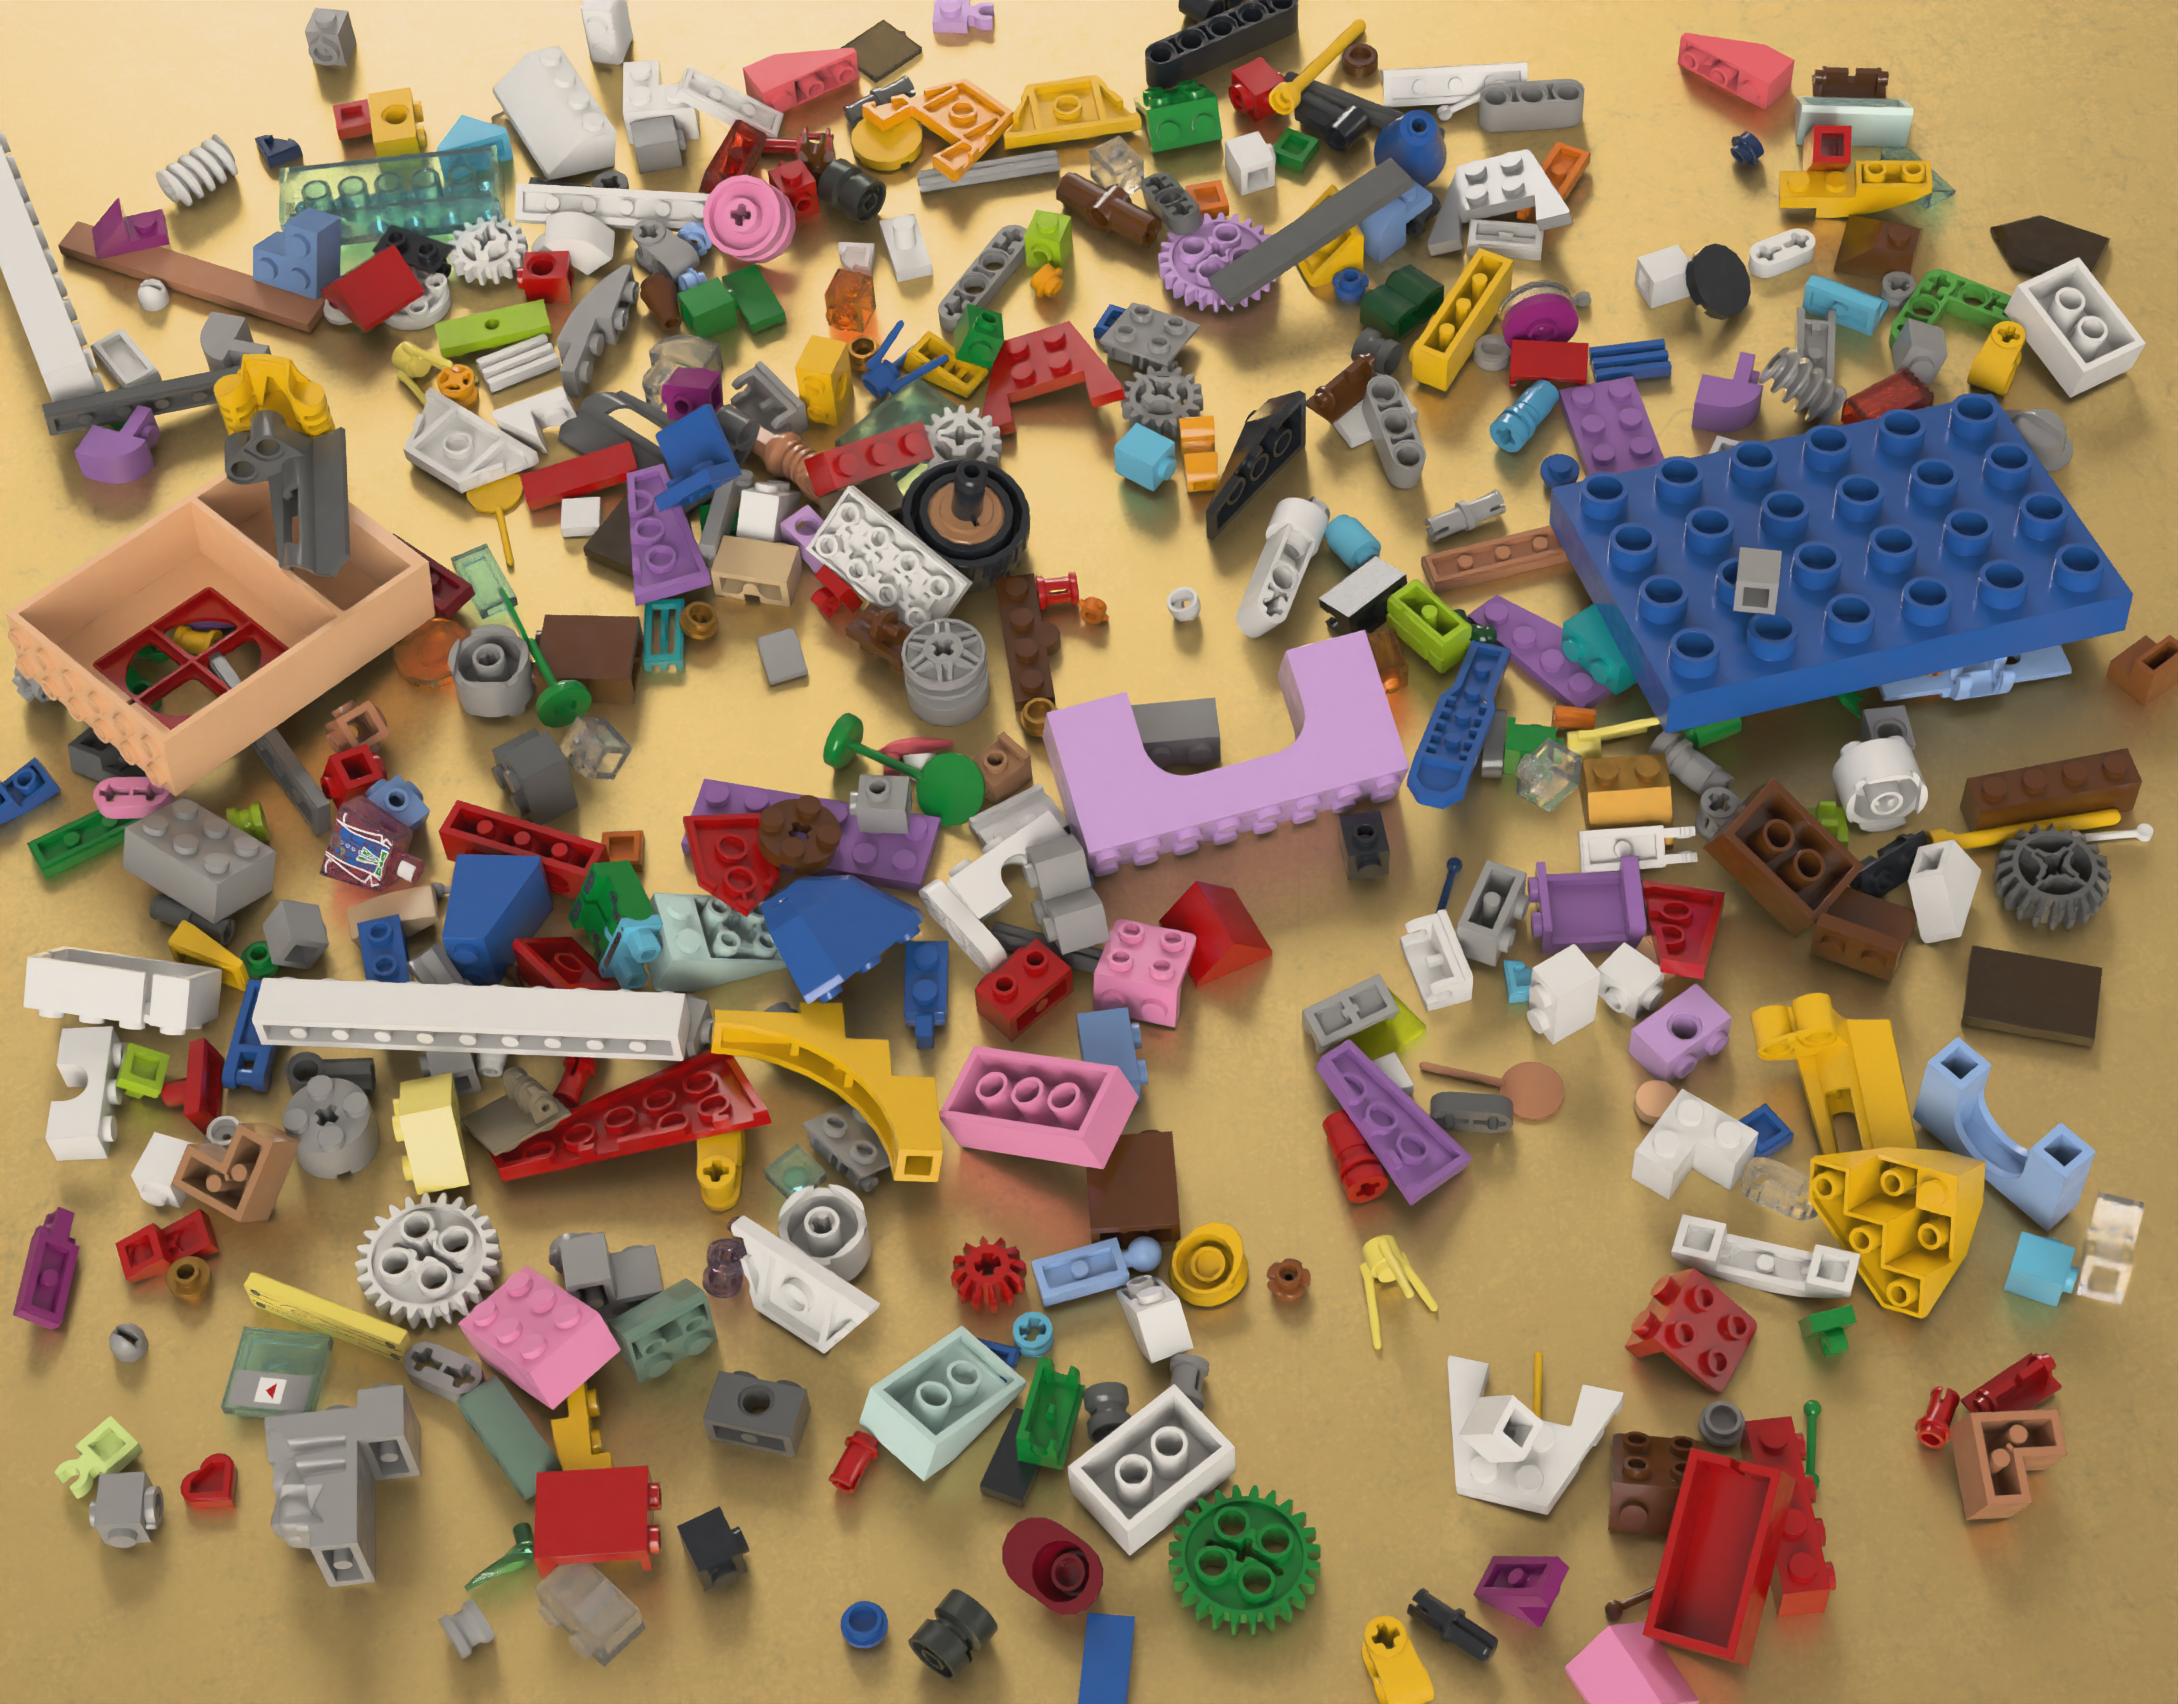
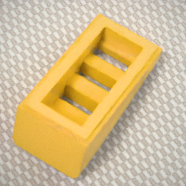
M928 330L907 352L903 368L911 373L946 354L948 355V361L945 362L946 365L943 368L938 366L920 378L968 398L989 375V370L955 359V348ZM953 368L959 369L955 375L950 373ZM966 373L973 376L967 384L961 381Z
M182 920L167 941L174 961L221 968V983L245 991L250 977L244 962L186 920Z

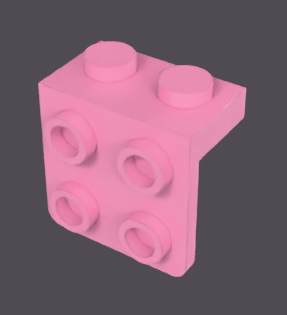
M1117 920L1110 933L1111 940L1106 942L1094 972L1093 1011L1128 1007L1129 1017L1132 1019L1175 1027L1180 1012L1181 984L1196 947V936L1192 933L1136 921Z

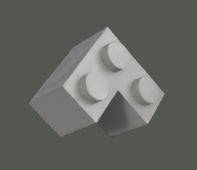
M1070 834L1026 847L1028 863L1022 865L1023 874L1028 888H1034L1037 900L1031 902V908L1036 924L1038 926L1042 925L1047 942L1054 941L1062 955L1110 941L1103 903L1091 886L1084 850L1075 836Z
M584 1232L576 1234L570 1239L559 1241L567 1292L599 1312L606 1325L608 1321L664 1291L655 1245L645 1247L634 1245L620 1252L610 1253L604 1232L594 1234Z

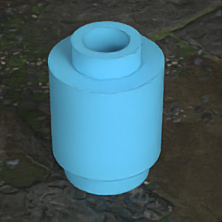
M1342 514L1334 518L1327 525L1324 534L1327 539V545L1352 571H1356L1375 556L1379 558L1380 542L1356 518Z

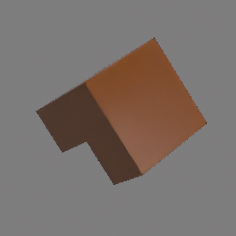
M2145 635L2110 661L2106 677L2145 707L2178 682V641L2169 635L2157 644Z

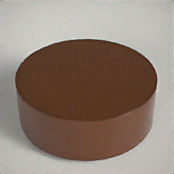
M1363 43L1348 46L1342 55L1343 70L1353 77H1367L1373 74L1378 67V53L1376 49Z

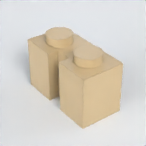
M723 535L711 568L715 596L746 600L747 595L759 596L760 603L791 607L803 572L799 546L783 542L774 543Z

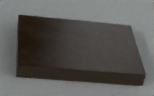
M1972 945L1961 1024L2092 1047L2095 1040L2102 968Z

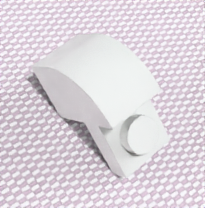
M560 212L547 217L545 235L542 234L534 240L531 252L569 251L572 265L588 276L613 259L615 232L588 214Z

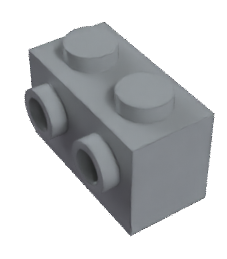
M1486 860L1457 924L1456 936L1465 957L1495 967L1501 952L1509 953L1516 934V929L1513 928L1516 919H1524L1530 903V896L1525 895L1526 872Z

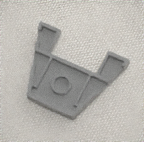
M1530 149L1508 152L1504 155L1484 160H1475L1457 166L1427 241V246L1431 256L1464 249L1463 223L1470 222V219L1479 220L1534 206L1539 231L1573 224L1569 208Z

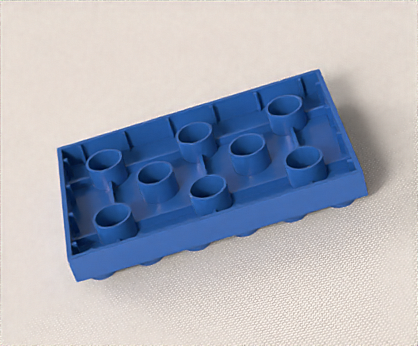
M1968 393L1958 396L1950 403L1912 411L1893 409L1883 413L1880 418L1842 426L1818 425L1809 429L1805 434L1767 442L1757 440L1743 441L1730 450L1692 458L1684 456L1668 457L1659 462L1658 465L1617 474L1609 472L1593 473L1583 481L1552 487L1549 524L1592 602L1595 603L1617 647L1666 734L2123 631L2126 628L2133 597L2132 591L1993 394ZM1740 547L1782 551L1775 615L1733 611Z

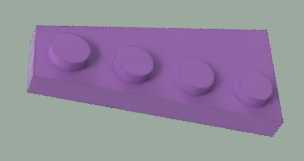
M664 463L627 473L635 605H642L711 585L710 573L682 506L660 512L654 497L666 491L667 487L665 484L670 481Z
M1495 595L1468 615L1470 624H1481L1483 627L1486 625L1493 626L1497 633L1495 645L1510 648V659L1565 706L1591 709L1613 693L1603 684L1597 683L1592 675L1580 664L1570 661L1564 655L1561 649L1563 628L1499 595Z
M1350 1039L1320 1058L1315 1068L1410 1206L1467 1167L1472 1156Z

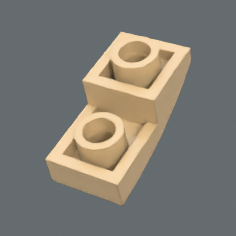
M431 885L389 892L347 909L351 940L359 948L361 946L357 923L399 914L406 937H409L440 921L436 891Z

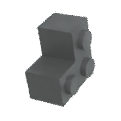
M536 728L492 749L496 766L491 768L493 776L502 790L508 787L511 791L510 800L520 817L527 815L532 823L543 825L578 807L566 757L548 731L539 734Z

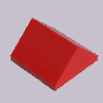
M394 244L378 251L320 289L322 296L365 333L425 294L424 289Z
M1195 881L1159 920L1160 927L1188 932L1196 936V947L1187 972L1197 988L1272 955V949L1233 888Z
M572 937L517 938L512 944L521 978L531 988L543 986L551 989L587 988L604 991L622 989L615 977H601L598 971L599 964L595 958Z

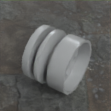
M939 618L924 622L916 627L904 640L901 658L905 675L906 696L910 709L921 720L932 725L951 727L972 720L980 715L988 704L990 681L987 670L986 646L982 635L972 625L959 619Z

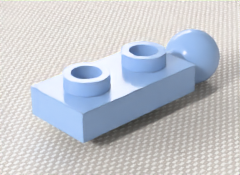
M1141 1236L1134 1239L1129 1244L1127 1250L1121 1251L1117 1237L1033 1260L1031 1261V1268L1043 1306L1047 1307L1125 1285L1130 1280L1127 1268L1133 1267L1140 1272L1154 1270L1161 1262L1162 1249L1155 1239Z

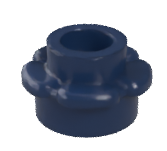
M1745 131L1742 135L1734 136L1731 140L1733 147L1730 151L1739 164L1746 165L1749 163L1752 166L1758 164L1757 159L1764 154V149L1752 133Z

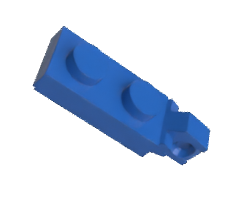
M948 941L906 942L904 1019L906 1026H915L917 1049L934 1048L935 1025H944L945 1021H947Z

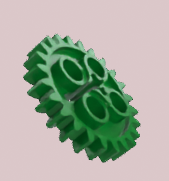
M1234 1485L1231 1498L1226 1499L1223 1493L1216 1489L1215 1503L1211 1505L1200 1497L1198 1499L1199 1514L1189 1510L1184 1511V1522L1187 1526L1175 1525L1174 1538L1178 1541L1169 1542V1555L1173 1557V1559L1168 1561L1169 1574L1177 1575L1172 1579L1174 1592L1184 1591L1182 1594L1183 1607L1185 1608L1197 1603L1195 1618L1198 1621L1210 1613L1212 1615V1629H1218L1225 1620L1230 1622V1630L1233 1635H1236L1241 1623H1247L1251 1635H1256L1257 1622L1264 1621L1266 1626L1273 1631L1275 1630V1616L1280 1615L1287 1622L1292 1621L1290 1605L1299 1609H1305L1306 1597L1303 1593L1314 1594L1316 1591V1581L1312 1578L1320 1576L1321 1563L1315 1560L1320 1558L1321 1548L1320 1545L1313 1544L1316 1540L1315 1527L1304 1528L1306 1525V1513L1300 1512L1291 1516L1293 1511V1501L1291 1499L1278 1506L1276 1504V1491L1274 1490L1265 1499L1259 1498V1491L1256 1485H1253L1249 1496H1242L1238 1485ZM1227 1526H1237L1243 1532L1235 1536H1229L1224 1534L1222 1529ZM1213 1543L1215 1544V1546L1213 1545L1206 1547V1544ZM1271 1543H1279L1285 1546L1286 1550L1281 1553H1271L1265 1550V1547ZM1215 1565L1220 1566L1225 1571L1220 1575L1210 1576L1205 1574L1203 1569ZM1283 1572L1281 1576L1274 1575V1573ZM1252 1583H1261L1267 1586L1268 1589L1263 1593L1255 1594L1246 1590V1587Z

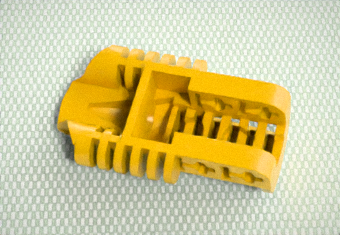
M243 354L242 365L237 374L223 376L214 385L213 391L229 436L237 432L250 433V418L253 414L262 410H273L280 413L284 417L287 426L312 439L336 429L323 387L316 382L309 381L308 377L299 372L290 358L270 354Z

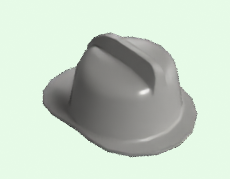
M2034 408L2027 411L2004 410L2047 472L2060 470L2069 463L2073 455V446L2066 434L2063 420L2055 412L2043 408Z

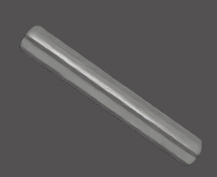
M1047 150L978 161L955 183L935 168L921 170L917 172V182L920 192L924 193L1056 172L1059 170L1060 162L1056 150Z

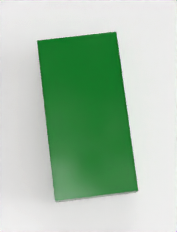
M756 264L722 276L725 288H732L740 305V308L737 310L752 334L786 321L785 311Z

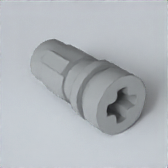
M1663 730L1650 746L1647 754L1665 753L1669 776H1676L1680 782L1700 796L1711 787H1724L1729 790L1734 782L1733 776L1724 771L1720 765L1709 757L1693 749V743L1686 738L1682 739V735L1678 732L1666 734Z

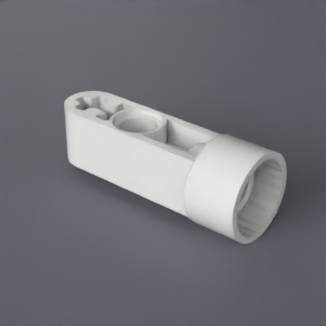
M1301 498L1281 500L1277 504L1266 530L1267 541L1236 614L1238 627L1245 635L1251 638L1261 637L1286 619L1309 560L1319 549L1328 525V519L1320 507L1308 500Z

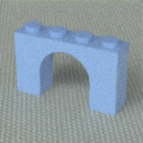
M1957 1037L1927 1062L1913 1118L1955 1154L1986 1161L1985 1179L2048 1232L2077 1206L2096 1151L2061 1122L2030 1150L2014 1142L1995 1122L1985 1102L1984 1090L1992 1064Z

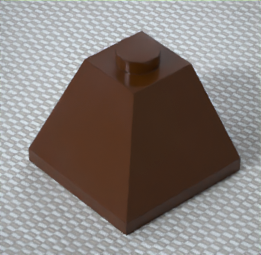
M1849 214L1835 262L1834 272L1882 281L1886 274L1895 271L1906 272L1911 275L1923 229Z

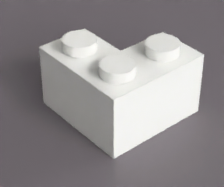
M659 60L623 62V117L629 144L634 143L630 123L670 115L673 116L675 129H683L685 140L700 139L699 110L675 98L679 83L663 84Z
M1681 1089L1635 1150L1631 1178L1668 1200L1692 1169L1731 1190L1754 1158L1759 1132L1686 1090Z

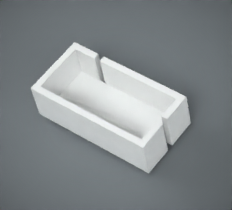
M62 946L27 957L23 1007L39 1009V1016L63 1018L65 1013L79 1015V1021L83 1023L101 1024L105 1023V1019L119 1021V1027L134 1030L145 1029L146 1023H149L151 1026L160 1027V1033L185 1035L188 1029H201L202 1024L218 1019L222 969Z

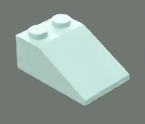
M960 1326L870 1387L859 1424L918 1477L925 1481L952 1462L1025 1388L1027 1381L966 1328ZM999 1376L1004 1377L1007 1380V1383H1005Z

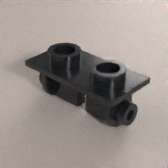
M391 224L372 250L373 253H377L394 244L409 266L431 274L441 273L446 278L452 270L451 264H448L446 259L453 250L452 245Z
M1922 830L1916 835L1912 833L1908 835L1900 834L1894 841L1877 851L1878 858L1870 855L1860 861L1865 867L1852 880L1849 886L1851 888L1858 886L1863 893L1880 898L1907 881L1918 847L1927 845L1925 832Z

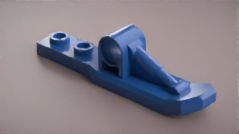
M1472 640L1453 686L1442 693L1437 701L1408 774L1407 787L1418 804L1444 809L1464 799L1470 777L1477 767L1482 747L1495 718L1496 706L1494 699L1510 661V648Z

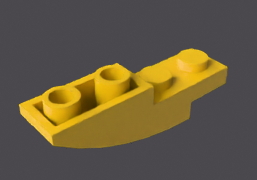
M1855 160L1854 171H1779V208H1815V219L1849 217V214L1858 216L1898 207L1932 193L1931 161Z
M585 1381L567 1397L569 1417L551 1420L554 1443L563 1471L615 1467L611 1453H604L601 1430L593 1429L592 1417L600 1416L599 1401L596 1389L588 1390Z

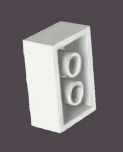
M2079 257L2017 285L2004 310L2012 322L2020 324L2025 329V340L2070 398L2130 370L2146 344Z
M1175 1384L1068 1466L1070 1492L1129 1556L1181 1516L1185 1510L1195 1505L1200 1497H1205L1236 1472L1235 1447Z

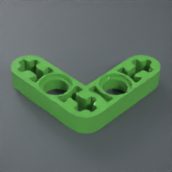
M1941 269L1929 271L1923 276L1893 322L1888 340L1889 347L1892 350V346L1908 318L1937 326L1944 313L1948 312L1992 330L2000 322L2011 321L2009 317H2006L2007 315L2004 310L2012 296ZM1941 287L1936 293V297L1931 295L1932 290ZM1977 298L1983 304L1971 306L1965 303L1964 299ZM1925 308L1931 311L1932 315L1928 317L1918 316L1913 310Z

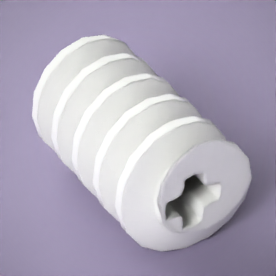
M215 133L212 135V139L202 141L200 147L195 146L190 149L189 155L183 154L178 157L177 162L172 161L166 166V170L160 169L157 171L156 179L163 193L172 202L176 203L180 200L189 207L193 204L190 196L191 192L201 199L204 197L201 185H204L209 191H213L216 189L213 177L223 184L227 181L224 170L235 176L238 174V169L230 147Z

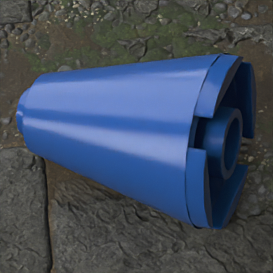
M1412 110L1392 121L1382 129L1375 142L1374 159L1376 166L1391 157L1422 187H1426L1437 179L1446 162L1447 151L1442 134L1434 117L1424 110Z

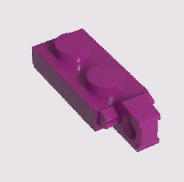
M57 1207L56 1211L46 1215L43 1226L39 1225L31 1238L13 1312L14 1316L50 1330H54L62 1323L80 1247L75 1245V1239L69 1237L75 1213L61 1207Z

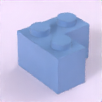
M309 207L285 223V233L276 231L253 246V280L315 300L322 297L320 289L340 277L341 217Z

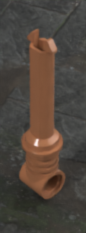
M760 425L758 437L751 451L763 458L769 474L775 477L784 476L798 484L808 499L819 504L818 498L830 493L816 497L804 463L805 459L819 453L804 445L800 436L793 432L776 435Z

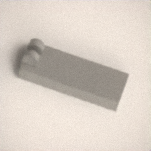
M740 469L742 475L719 487L714 492L699 543L707 569L712 568L723 535H730L742 490L755 487L753 473L750 470Z

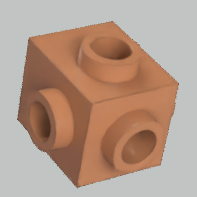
M353 700L332 711L335 719L325 725L329 732L326 734L327 741L335 753L366 743L371 753H376L382 749L379 741L391 735L387 729V721L378 707L373 706L370 700L358 706L355 705ZM348 725L354 726L357 729V738L354 736L353 732L351 731Z

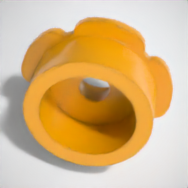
M1047 263L1036 272L1030 282V286L1036 291V296L1042 298L1046 294L1051 298L1061 289L1064 280L1061 279L1063 271L1060 267L1055 269L1050 263Z

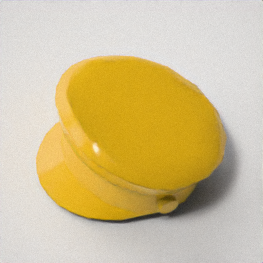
M1223 1222L1205 1223L1192 1230L1183 1240L1180 1239L1176 1243L1177 1248L1170 1260L1168 1274L1171 1286L1180 1298L1193 1305L1211 1307L1225 1303L1242 1290L1248 1278L1249 1268L1244 1254L1242 1238L1235 1228Z

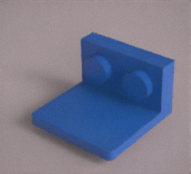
M711 404L699 407L655 435L674 478L665 484L667 487L666 491L654 497L660 512L690 505L742 475Z

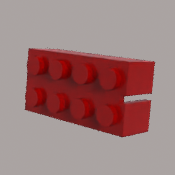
M1695 1448L1690 1449L1642 1635L1661 1643L1749 1667L1796 1483L1795 1478L1782 1470L1743 1460L1739 1463L1731 1457Z

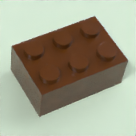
M1771 778L1752 791L1702 847L1793 936L1815 924L1820 913L1826 912L1865 867L1774 778Z

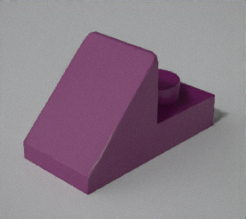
M119 197L92 228L97 260L170 244L163 209L126 216Z
M1493 1556L1473 1595L1479 1601L1534 1627H1541L1555 1598L1560 1592V1586L1569 1567L1558 1556Z

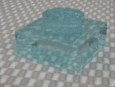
M799 1144L793 1146L764 1169L766 1179L786 1199L804 1187L814 1185L815 1189L827 1180L826 1171Z

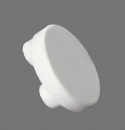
M409 266L424 289L425 294L384 322L396 329L410 331L424 329L440 321L447 314L451 306V294L445 275L441 273L431 274Z

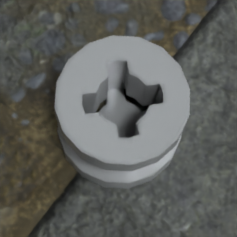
M471 1598L463 1603L462 1609L454 1615L446 1614L438 1619L445 1634L462 1659L472 1653V1648L480 1642L489 1643L496 1638L486 1618Z

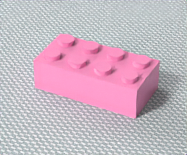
M974 1046L939 1116L941 1122L959 1146L1104 1169L1139 1096L1119 1066Z

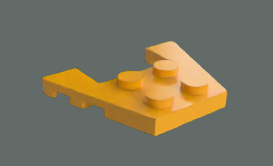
M966 78L925 88L924 95L909 98L904 94L892 96L891 103L876 106L875 101L862 105L863 117L883 132L913 117L929 130L949 142L952 146L933 155V167L954 183L964 176L1013 123V111Z

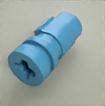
M1539 379L1530 388H1527L1513 405L1507 407L1490 425L1489 432L1495 444L1507 452L1519 451L1535 433L1536 427L1559 401V393L1556 387L1546 380Z

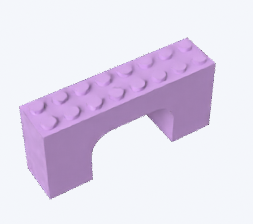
M1365 630L1286 650L1277 678L1294 728L1295 742L1280 752L1206 772L1186 776L1175 775L1162 770L1151 761L1144 749L1127 692L1047 712L1042 738L1071 834L1075 836L1084 850L1088 872H1094L1097 877L1105 876L1118 871L1119 865L1134 862L1135 866L1147 865L1157 861L1160 854L1174 851L1175 855H1184L1199 848L1198 844L1214 841L1215 845L1226 844L1236 840L1239 833L1253 830L1254 834H1263L1278 827L1277 823L1293 820L1294 824H1300L1316 818V813L1332 809L1333 813H1342L1356 807V802L1371 799L1372 803H1379L1393 798L1409 770V765Z

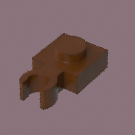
M804 133L802 151H799L798 159L801 158L818 187V181L823 171L830 163L836 160L835 152L825 151L827 137L824 133H821L820 143L810 142L808 140V133Z

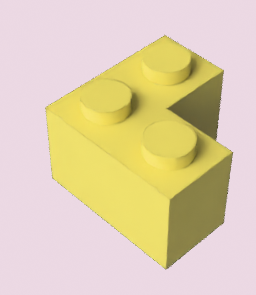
M452 1072L400 1082V1097L393 1099L395 1116H392V1124L396 1141H404L407 1155L401 1157L406 1181L414 1180L417 1195L469 1185L470 1166L461 1132V1109Z

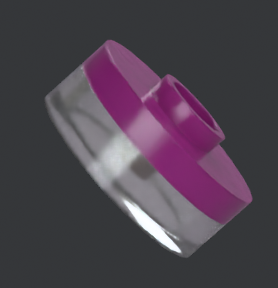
M1549 280L1533 281L1515 288L1502 300L1498 308V319L1505 342L1509 348H1511L1512 339L1568 342L1577 331L1579 324L1570 291L1564 285Z

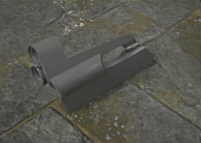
M620 390L617 393L599 392L589 395L580 403V410L576 411L577 417L567 420L560 427L559 441L581 455L630 441L639 470L664 463L670 480L674 479L660 447L609 414L618 409H630L661 429L668 427L678 420L668 419L667 412L625 391ZM727 404L716 412V416L741 469L758 437L760 424L757 420L733 405ZM715 490L690 505L682 506L685 516L709 500L714 495Z
M273 410L258 411L250 418V433H233L225 440V472L227 479L240 485L264 481L269 482L278 561L281 569L293 571V567H298L318 576L335 577L350 557L346 431L344 428L339 427L327 434L312 439L287 426L284 417L280 413ZM299 516V544L292 543V517Z

